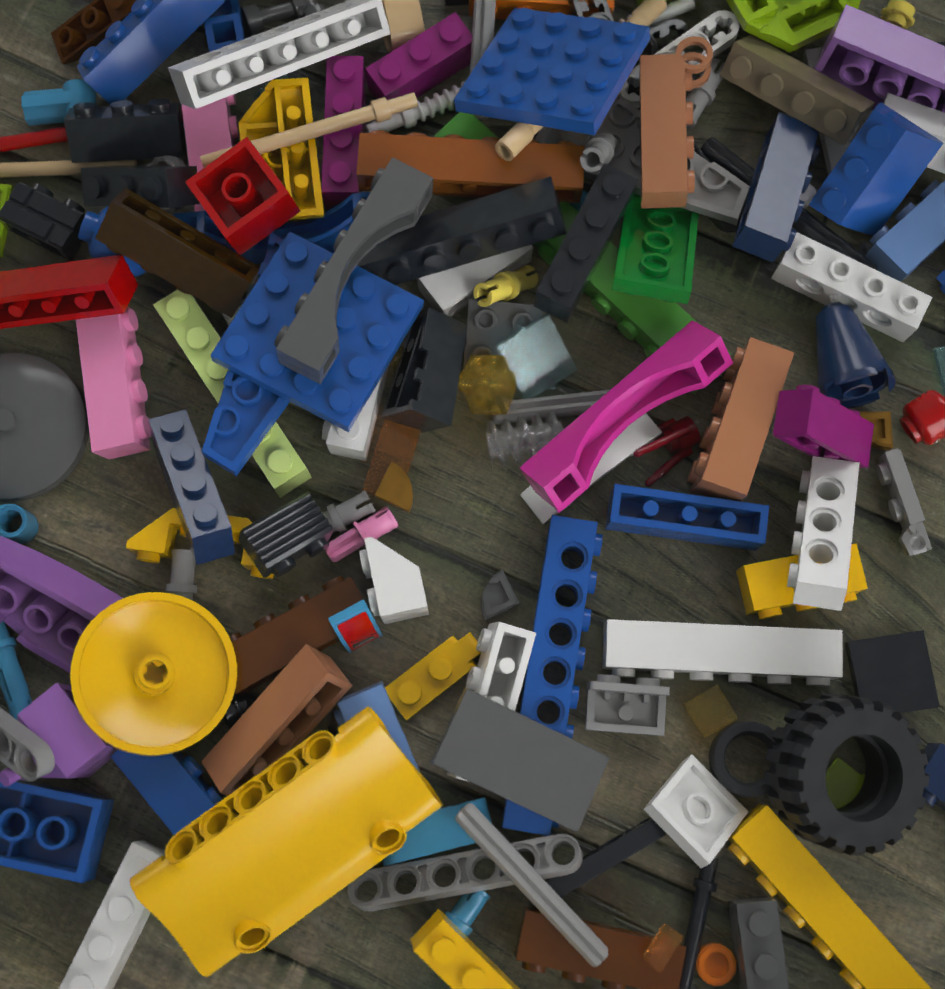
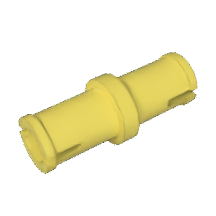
M525 265L512 272L502 271L496 274L492 280L477 284L473 291L474 299L485 295L487 298L477 302L482 307L490 306L492 303L500 300L510 301L516 298L519 292L536 287L538 284V274L526 276V274L535 270L530 265Z

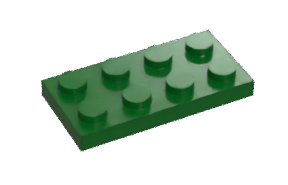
M634 193L633 199L623 216L612 290L628 295H640L661 299L669 303L677 302L688 305L692 290L699 213L680 207L641 208V195Z

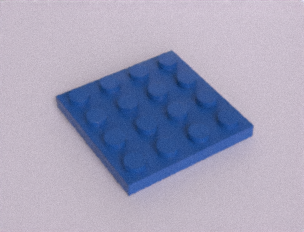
M514 7L454 98L456 111L595 135L650 40L649 26Z
M289 231L210 356L213 362L349 432L423 308L424 300L356 266L341 293L337 311L340 353L321 385L280 364L276 352L277 347L274 346V343L281 328L284 325L289 327L296 316L294 310L302 294H309L314 287V276L318 267L323 261L329 262L333 253Z

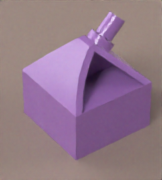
M55 683L17 714V720L42 738L53 751L55 758L53 771L40 778H89L111 760V756L118 750L101 740L83 721L75 705L71 685ZM9 767L0 772V782L6 787L19 779L25 780Z

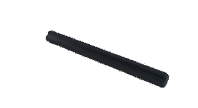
M715 137L707 139L700 150L709 161L717 163L750 186L755 169ZM803 208L798 220L793 222L792 228L800 234L878 271L879 268L876 264L805 208Z

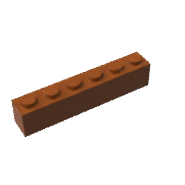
M374 130L370 133H360L356 176L359 191H372L371 183L379 168L385 169L393 157L433 177L432 195L484 197L551 176L560 202L580 203L584 182V168L580 163V157L584 154L582 152L585 150V146L576 145L570 141H560L555 144L539 143L532 139L511 161H506L495 150V144L500 140L496 137H484L479 140L465 139L460 135L454 134L444 137H428L418 132L407 135H392L386 131Z

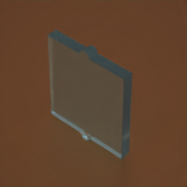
M545 314L526 327L519 326L517 328L518 332L495 345L523 399L533 398L548 388L554 389L557 382L577 371L549 314Z

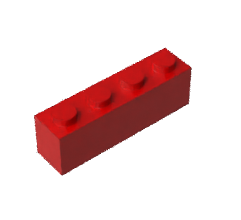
M122 254L1 271L0 329L123 314L138 287V283Z

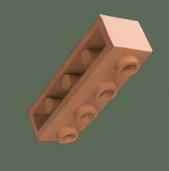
M305 644L201 761L220 793L227 796L302 743L352 687V684L331 657Z

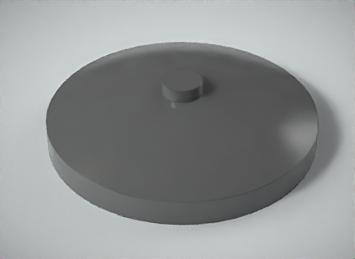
M5 353L0 354V501H24L51 491L74 471L84 454L89 437L87 409L80 389L58 366L46 359L31 354Z

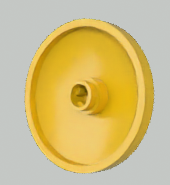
M140 593L128 596L109 605L85 628L77 642L72 657L70 673L71 690L80 716L90 730L101 740L116 749L135 755H167L194 745L218 725L228 710L234 696L237 681V662L232 642L224 627L203 606L188 598L171 593Z

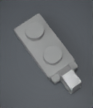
M897 448L887 451L877 458L879 464L876 465V473L881 485H887L892 500L888 501L891 516L895 522L900 521L902 526V534L898 541L907 557L931 550L932 546L923 524L925 517L901 449Z

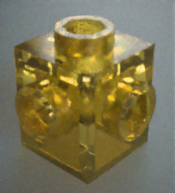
M470 355L464 371H461L459 376V389L465 395L471 414L507 415L517 388L516 375L514 371L510 370L506 355Z

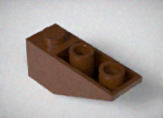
M94 0L51 32L61 62L66 65L78 61L88 48L96 47L105 38L106 31L114 22L119 20L122 22L132 12L131 8L136 0Z

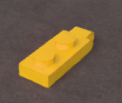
M471 632L460 640H457L454 635L385 687L390 700L406 721L467 675L472 666H477L473 659L480 655L481 652L477 651L478 641Z

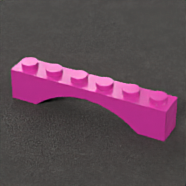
M693 320L690 321L519 467L535 493L559 513L589 488L593 473L603 454L630 424L665 401L687 392L705 388L733 364L721 336Z

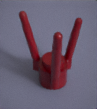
M685 416L678 421L672 418L656 425L662 432L661 438L634 450L633 454L635 457L649 453L664 445L669 452H677L645 481L647 487L653 485L682 459L692 455L691 447L700 443L699 430L690 417Z

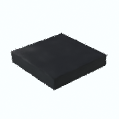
M924 630L845 642L856 697L881 701L890 705L893 711L901 713L940 707Z

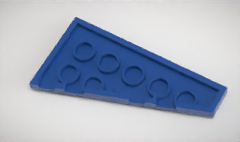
M273 232L268 240V249L264 262H261L258 280L284 240ZM227 370L223 382L224 388L218 407L215 408L202 453L207 459L237 476L290 401Z

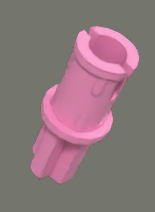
M384 506L361 522H352L354 528L329 542L325 552L332 562H338L364 546V538L373 537L377 540V538L396 529L399 525L388 507Z

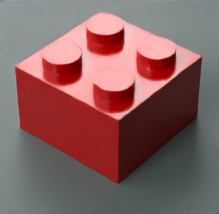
M248 137L241 140L185 182L223 236L239 255L245 253L301 212L289 192Z

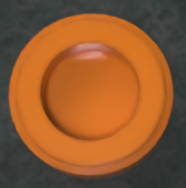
M709 942L702 945L699 949L695 971L707 984L721 986L728 983L734 977L736 959L731 950L723 944Z

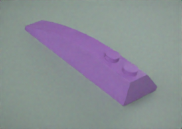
M0 535V624L4 621L18 633L19 636L16 640L25 648L71 673L74 650L85 628L101 611L118 600L123 599V597L78 571L34 549Z

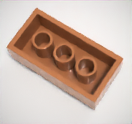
M752 337L749 338L743 348H736L731 358L733 364L724 371L722 379L728 382L725 381L721 392L717 393L710 413L715 414L716 417L713 416L709 426L705 427L699 443V447L703 448L704 452L700 453L697 461L694 460L687 478V482L693 483L689 494L742 501L747 496L777 407L779 391L783 389L795 352Z

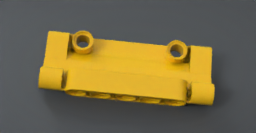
M367 706L339 726V733L336 736L324 730L308 737L177 832L166 845L165 856L161 855L130 878V886L136 898L169 930L202 976L209 977L241 953L250 954L265 948L270 941L385 857L398 851L406 841V833L443 806L433 787L404 755L382 720L370 706Z

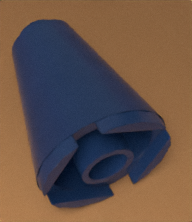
M833 302L824 306L816 316L817 375L820 393L840 400V404L847 409L861 407L880 399L879 391L887 387L890 392L895 386L896 380L893 371L851 306L841 302Z

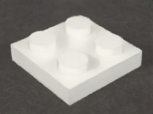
M692 754L682 761L643 809L701 869L711 863L748 813L745 807Z

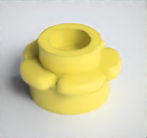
M890 0L887 7L881 10V19L907 29L909 26L914 25L915 19L913 16L915 8L904 0Z

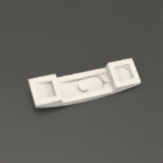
M647 413L630 424L612 442L599 461L589 487L629 456H633L634 450L650 443L662 433ZM531 485L520 494L543 525L551 519L552 515L559 513L536 494Z

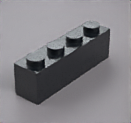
M604 163L536 291L535 308L568 323L633 199L639 179Z

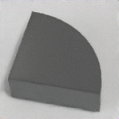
M503 569L489 580L483 591L481 609L485 622L520 604Z

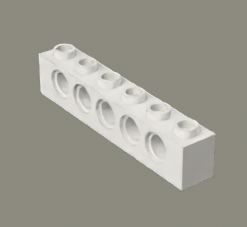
M348 0L168 67L180 103L197 109L391 33L382 0Z

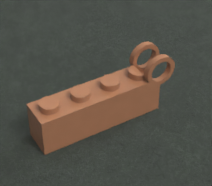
M692 36L685 38L678 44L675 54L640 56L641 208L686 207L687 194L694 193L695 172L694 170H687V159L694 158V136H687L686 125L693 124V102H686V91H692V89L703 86L710 77L713 49L711 44L702 37ZM697 45L705 50L707 57L698 52H688L682 56L681 53L686 47ZM688 61H697V62H699L700 64L691 65V64H688V63H686V62H688ZM705 70V73L702 77L696 80H692V74H697Z

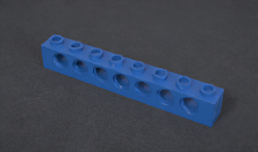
M552 515L549 523L532 629L536 636L525 673L519 714L572 739L574 725L567 724L569 709H576L578 704L580 686L573 685L575 670L582 671L586 648L580 647L579 643L581 631L588 632L591 609L585 608L587 593L594 594L597 571H591L593 556H600L603 534L596 533L598 522ZM566 551H574L581 557L582 564L576 569L567 568L562 563L561 555ZM560 588L572 590L576 596L575 604L570 607L561 606L556 601L555 592ZM556 625L564 626L570 633L569 643L563 646L554 644L549 637L550 629ZM555 663L562 667L564 679L560 684L553 685L545 680L543 669L547 664ZM547 701L557 707L558 718L554 723L545 724L539 720L537 708L540 703ZM505 799L502 828L550 836L551 827H559L558 823Z

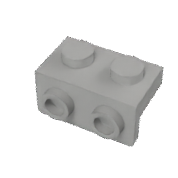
M597 675V681L587 683L584 730L664 736L666 696H669L670 687L660 686V679L636 678V684L621 683V676Z

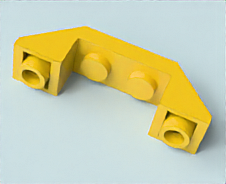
M171 508L127 540L126 549L137 554L136 560L160 563V558L172 559L171 550L175 546L177 530H180L181 536L186 537L176 508ZM227 515L232 527L233 543L240 544L239 536L241 529L252 524L249 518ZM243 548L241 564L246 569L251 570V576L263 578ZM271 574L264 579H273L274 574Z

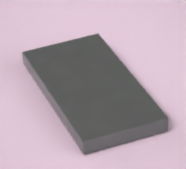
M464 688L431 760V764L578 833L610 757L468 688Z

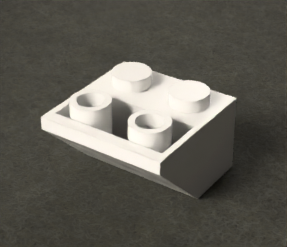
M364 538L366 549L360 550L359 554L366 579L372 578L374 588L367 589V594L374 617L380 615L383 623L388 624L429 615L419 567L375 538Z

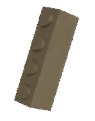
M751 34L734 42L719 75L843 145L857 135L875 103Z

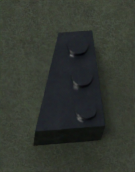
M429 307L420 311L408 331L381 416L382 418L419 433L452 425L463 352L467 343V324Z

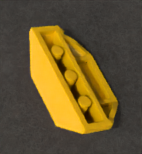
M308 78L271 80L265 87V91L254 101L238 122L240 141L246 137L252 141L313 123ZM315 138L260 154L301 210L290 220L324 218Z

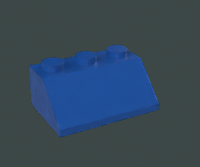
M880 102L874 108L809 205L840 226L874 236L888 221L944 142Z

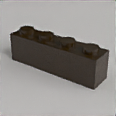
M127 188L111 201L95 237L96 240L105 244L110 251L126 256L138 263L146 272L164 278L174 284L179 291L195 296L207 303L215 312L226 314L231 318L245 300L260 269L258 265Z

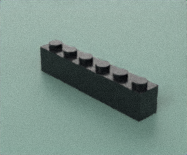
M549 176L420 216L414 227L398 232L379 243L361 259L357 266L397 285L565 235L567 233L561 203L552 177Z

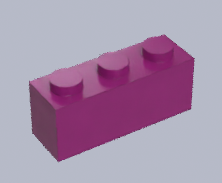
M456 12L366 67L368 90L375 99L385 97L386 100L413 92L416 98L471 64V32Z
M797 385L796 390L779 391L773 429L774 437L812 457L860 462L859 468H868L874 429L873 423L861 417L860 412L842 406L840 400L820 393V389L816 386Z

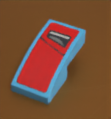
M364 599L328 618L348 653L383 636Z

